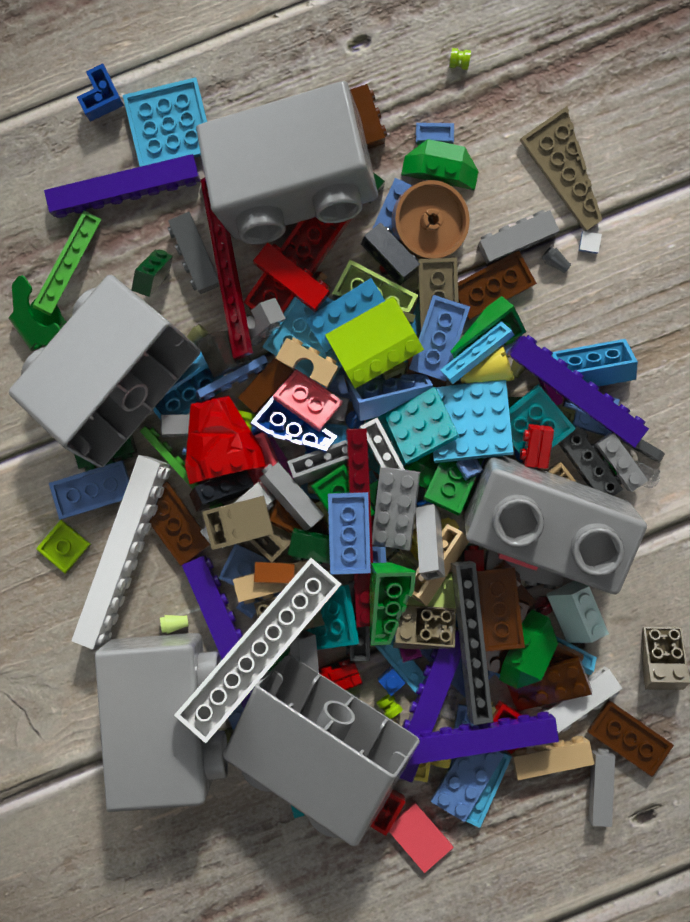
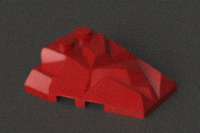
M229 396L191 404L185 460L189 485L232 473L266 467L261 446Z

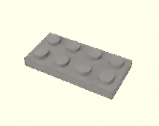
M380 467L372 545L411 550L420 472Z

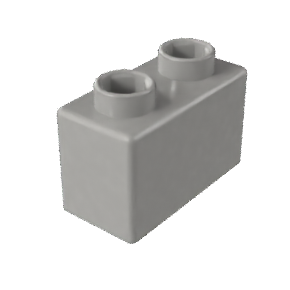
M345 81L205 122L196 127L211 209L231 236L245 243L265 244L275 241L283 236L286 231V225L314 217L325 223L344 222L358 215L362 210V204L374 201L378 197L361 117L348 83Z
M107 275L96 288L86 291L78 298L72 311V317L48 345L34 351L26 359L21 370V376L9 389V395L61 446L98 467H104L200 354V349L115 276Z
M505 456L487 457L482 467L483 472L478 477L464 513L468 542L610 594L616 595L621 591L647 530L646 522L629 501L536 467H526L522 462Z
M187 633L111 639L96 651L95 666L106 808L108 812L202 805L206 800L212 781L227 777L228 761L223 757V752L227 746L225 731L217 730L205 744L174 716L221 662L218 652H203L201 634Z
M287 655L256 683L223 752V757L242 771V775L251 786L261 791L273 792L307 815L311 825L318 832L328 837L340 838L347 844L356 846L383 808L419 745L420 740L417 736L300 660Z

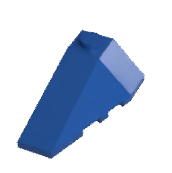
M273 397L251 421L252 426L266 435L326 452L337 439L336 435L325 428H322L320 432L274 400Z

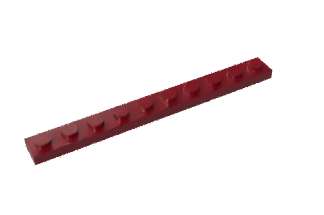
M204 177L200 179L231 349L233 359L239 360L253 354L231 234L211 209L206 179Z
M367 428L346 429L349 493L368 492L371 569L373 548ZM370 573L353 574L356 627L370 626Z

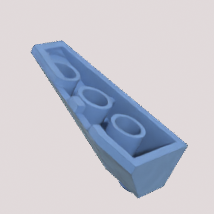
M425 374L402 375L400 378H390L388 380L376 378L357 388H354L350 379L347 380L353 408L360 421L378 417L433 388V384Z

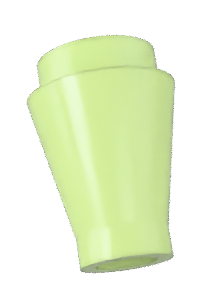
M164 615L165 617L160 618L162 633L167 632L169 634L184 627H189L187 615Z

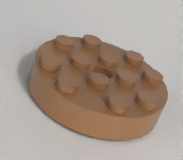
M428 180L419 182L402 193L394 205L391 221L395 238L403 243L410 254H413L418 259H435L450 255L462 245L469 230L470 218L467 205L456 189L444 182ZM428 216L433 218V225H428Z

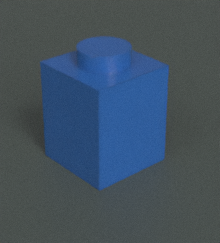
M392 665L378 677V682L391 696L406 684L405 680Z

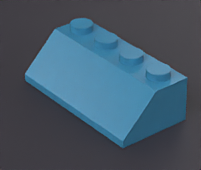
M626 339L552 352L553 358L556 360L562 359L568 364V369L572 372L577 370L584 376V381L587 383L591 381L598 387L632 381L637 378L638 361Z
M206 349L200 352L195 361L153 409L160 420L161 415H187L190 413L191 404L199 402L196 397L197 390L224 377Z

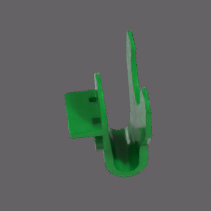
M21 275L12 283L13 312L9 316V320L30 351H34L44 345L47 346L66 324V320L58 306L55 307L51 316L33 308L35 300L31 304L29 303L32 286Z

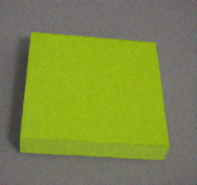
M60 520L36 550L66 574L91 543L65 521Z

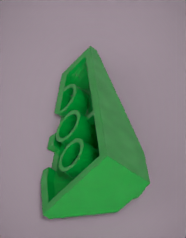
M501 296L486 307L450 351L453 358L460 355L500 322H503L514 333V336L504 343L505 346L513 343L526 333L514 305Z
M391 562L371 563V646L391 644L399 626L400 617L405 612L408 599L414 592L415 570Z

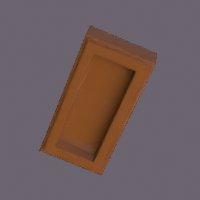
M255 562L254 582L289 583L294 578L295 563Z

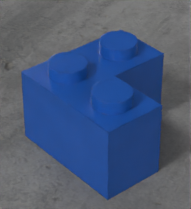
M103 63L86 71L94 89L77 96V99L90 122L124 106Z

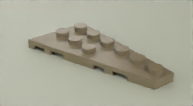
M566 106L524 135L520 142L582 229L588 231L600 223L602 217L597 200L593 195L592 184L586 172L587 168L579 142L574 133V126L569 117L568 106Z

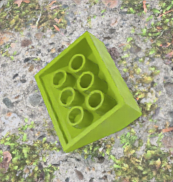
M394 296L325 334L354 388L363 385L424 350Z

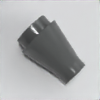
M549 247L542 256L545 264L563 273L571 266V263L567 261L557 247Z

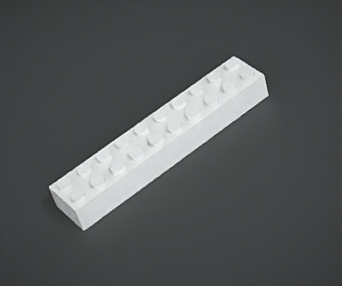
M138 455L72 642L90 649H96L105 645L111 639L112 632L110 631L112 625L116 624L119 616L117 611L124 603L125 596L123 595L125 589H128L132 580L130 575L132 570L134 571L137 567L138 553L143 550L145 544L143 539L151 528L150 518L156 514L158 508L156 503L164 492L162 485L168 479L171 472L169 463L150 456Z
M310 558L174 716L206 744L254 688L256 683L260 681L334 594L341 583Z

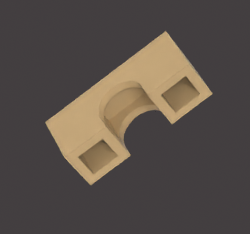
M294 337L292 340L286 338L276 359L292 369H295L299 361L304 359L310 360L314 366L310 378L328 388L339 369L336 365L337 361L328 356L324 359L319 356L320 352L312 347L306 349L302 346L303 342Z

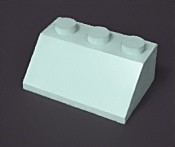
M572 581L546 594L568 643H592L609 634L588 585Z

